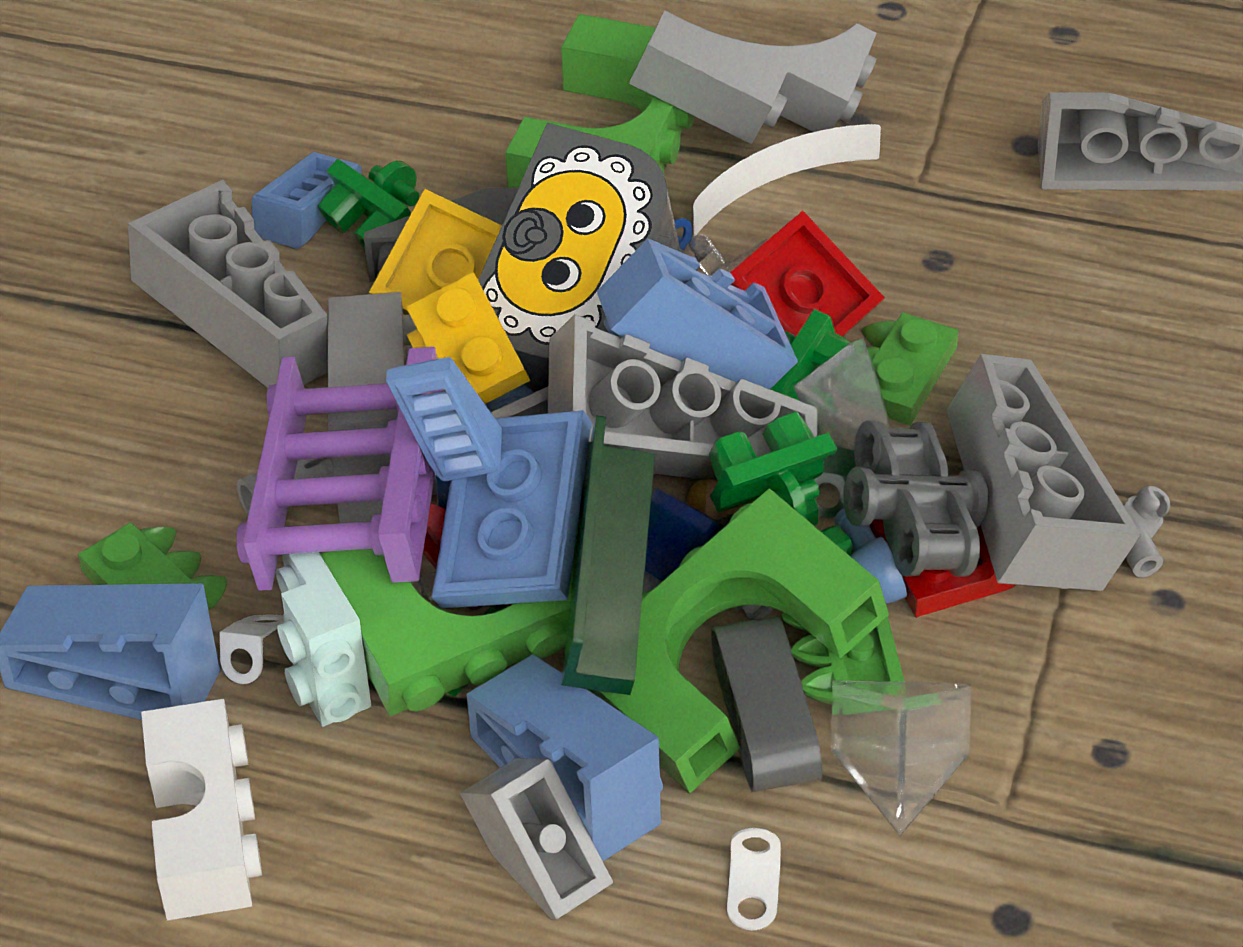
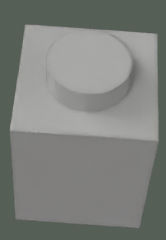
M516 758L460 793L491 854L551 919L557 920L614 883L549 758Z

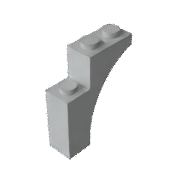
M664 10L629 84L750 144L755 140L763 124L773 128L779 116L812 132L831 129L835 127L839 119L849 123L859 105L863 93L854 88L855 86L863 88L876 63L877 58L868 53L877 33L856 23L844 33L818 43L796 46L763 45L711 32Z

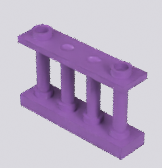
M435 347L409 348L406 365L438 359ZM282 357L277 383L269 385L267 391L269 421L248 519L246 523H240L237 530V550L240 561L243 564H250L258 591L272 590L278 556L281 554L373 549L375 555H384L392 583L419 581L435 472L426 460L388 384L304 389L295 357ZM442 389V390L431 391V392H426V393H422V394H423V395H426V394H431V393H436V392H442V391H446V390H445V389ZM397 409L398 411L397 420L389 421L386 428L303 433L307 415ZM389 454L391 458L390 465L381 467L379 474L294 479L298 460ZM381 501L383 505L381 514H374L370 522L284 527L289 506Z

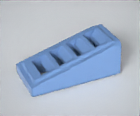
M312 152L252 196L254 229L262 239H270L271 242L299 249L316 234L326 221L317 205L335 186L326 170L338 158ZM340 159L361 174L360 165Z
M451 357L387 370L386 382L426 460L440 480L450 481L493 473L500 468L502 427ZM442 389H445V390H446V391L436 392V393H431V394H426V395H423V394H422V393L431 392V391H437V390H442Z

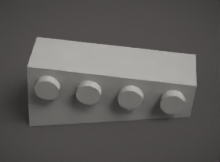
M224 180L128 223L131 281L267 388L269 385L277 383L282 357H295L303 385L328 373V315L296 273L285 270L280 263L279 251L270 239L263 241L254 229L253 217L245 207L238 208L232 201V190Z
M401 292L328 298V387L387 383L388 369L407 364L409 348L413 347L406 334L417 328L410 314L403 315ZM397 409L328 413L329 431L386 428L389 421L397 420L398 411ZM380 454L332 458L334 477L379 474L381 467L390 465V455ZM382 502L337 503L340 523L370 522L374 514H381Z
M574 314L549 339L548 414L584 410L592 422L590 438L596 415L606 416L604 446L654 453L653 474L703 480L711 478L718 481L709 457V452L716 440L739 431L745 432L757 457L771 453L762 435L765 428L775 419L794 412L800 414L814 437L817 436V407L744 379L735 382L709 372L708 365L686 357L683 361L654 351L649 349L650 343L628 334L621 338L595 328L597 322Z
M980 354L946 411L964 470L975 469L980 471L987 484L988 507L984 521L980 525L997 582L1103 591L1141 536L1140 531L1032 360Z

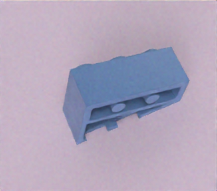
M647 238L596 291L606 316L604 326L610 334L621 338L628 334L650 343L649 349L680 361L687 357L709 366V372L738 382L740 379H744L771 389L798 362L765 287L754 282L745 291L731 285L735 281L732 274L720 268L711 277L696 271L700 266L696 258Z
M203 583L27 586L0 631V672L4 687L142 720V711L205 702L220 673V667Z
M532 654L467 693L471 738L500 768L516 758H549L602 861H605L661 824L660 792L663 790V784L660 778L659 737L587 689L561 685L563 673Z

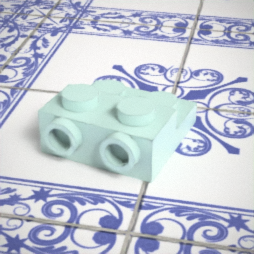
M319 552L282 554L284 567L276 569V578L282 592L284 623L277 625V630L283 649L289 660L293 663V666L285 669L287 684L298 706L301 707L309 703L322 727L334 722L345 721L355 713L372 707L360 619Z

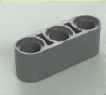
M775 616L712 627L711 643L715 668L731 726L740 746L739 754L751 792L820 781L822 779V760L819 742L781 618Z

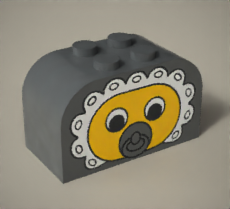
M547 123L478 280L530 379L525 385L534 392L549 385L550 337L574 314L597 322L595 328L608 332L604 326L606 316L596 291L647 238L680 252L666 180L656 161L635 146Z

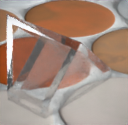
M864 338L848 344L793 386L801 402L817 407V436L829 432L837 447L854 450L858 428L864 421L877 420L884 427H891L876 370Z
M832 680L831 751L900 836L969 755L971 684Z

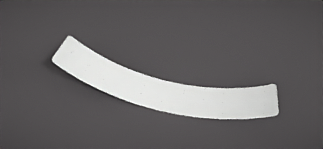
M880 125L844 126L804 134L769 146L738 162L711 182L693 204L694 237L724 207L751 190L770 181L798 171L827 164L858 160H877L880 153Z

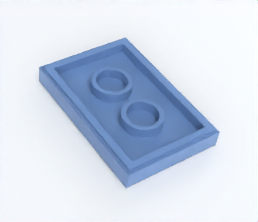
M584 410L495 418L502 427L500 468L493 473L455 479L450 482L432 598L440 608L568 600L592 425Z

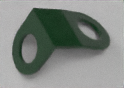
M837 447L835 454L824 458L823 473L814 480L818 486L824 483L834 485L839 491L840 499L832 508H824L817 503L819 517H835L844 508L843 493L845 481L851 469L856 467L854 450Z

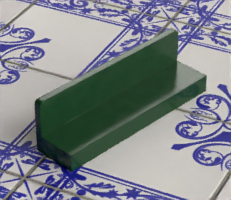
M596 415L588 446L581 497L561 685L631 695L636 672L655 454L604 446L606 416Z

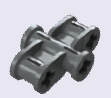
M877 420L862 422L855 437L854 458L856 467L852 468L847 475L843 493L844 509L850 524L864 527L870 525L873 520H883L886 540L893 554L895 566L903 576H917L923 570H948L955 577L971 575L978 563L980 552L977 527L984 521L988 507V488L981 472L975 469H966L961 471L958 476L948 475L947 462L939 444L936 431L928 422H915L909 428L884 427Z

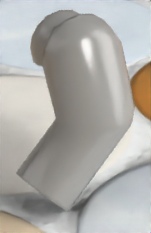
M1155 486L1143 487L1137 496H1131L1123 505L1141 533V536L1125 559L1134 575L1142 578L1156 573L1163 565V558L1153 543L1152 538L1162 526L1163 516L1170 511L1171 504L1166 493Z

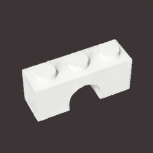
M224 699L142 711L146 766L156 808L179 804L196 806L184 815L152 821L157 881L167 921L252 907L249 878L262 876L256 833L248 835L243 833L242 822L255 820L249 778L237 780L236 767L248 765L243 725L229 726Z

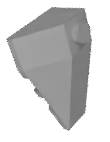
M1050 92L1042 100L1038 136L1042 189L1243 190L1242 128L1112 93Z

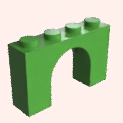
M578 14L561 46L563 91L624 102L641 110L642 113L628 122L605 128H584L524 116L505 152L508 188H519L547 123L635 146L651 156L659 165L663 174L667 163H675L680 148L681 132L683 128L690 129L692 127L695 116L629 84L656 27Z
M770 488L753 503L739 508L731 517L727 526L704 546L691 550L684 557L679 568L656 588L642 594L635 682L631 695L587 689L659 737L660 766L689 794L740 749L728 717L680 674V660L684 647L691 635L701 624L712 616L733 607L743 605L768 606L791 616L841 659L889 616L879 580Z
M577 534L568 600L515 603L501 611L480 616H464L446 612L426 601L415 590L411 582L392 583L384 555H375L373 549L330 551L320 554L360 619L367 674L390 717L407 709L410 711H420L429 708L437 703L447 692L468 683L475 685L484 684L504 672L506 667L518 663L532 654L539 658H545L558 652L566 645Z

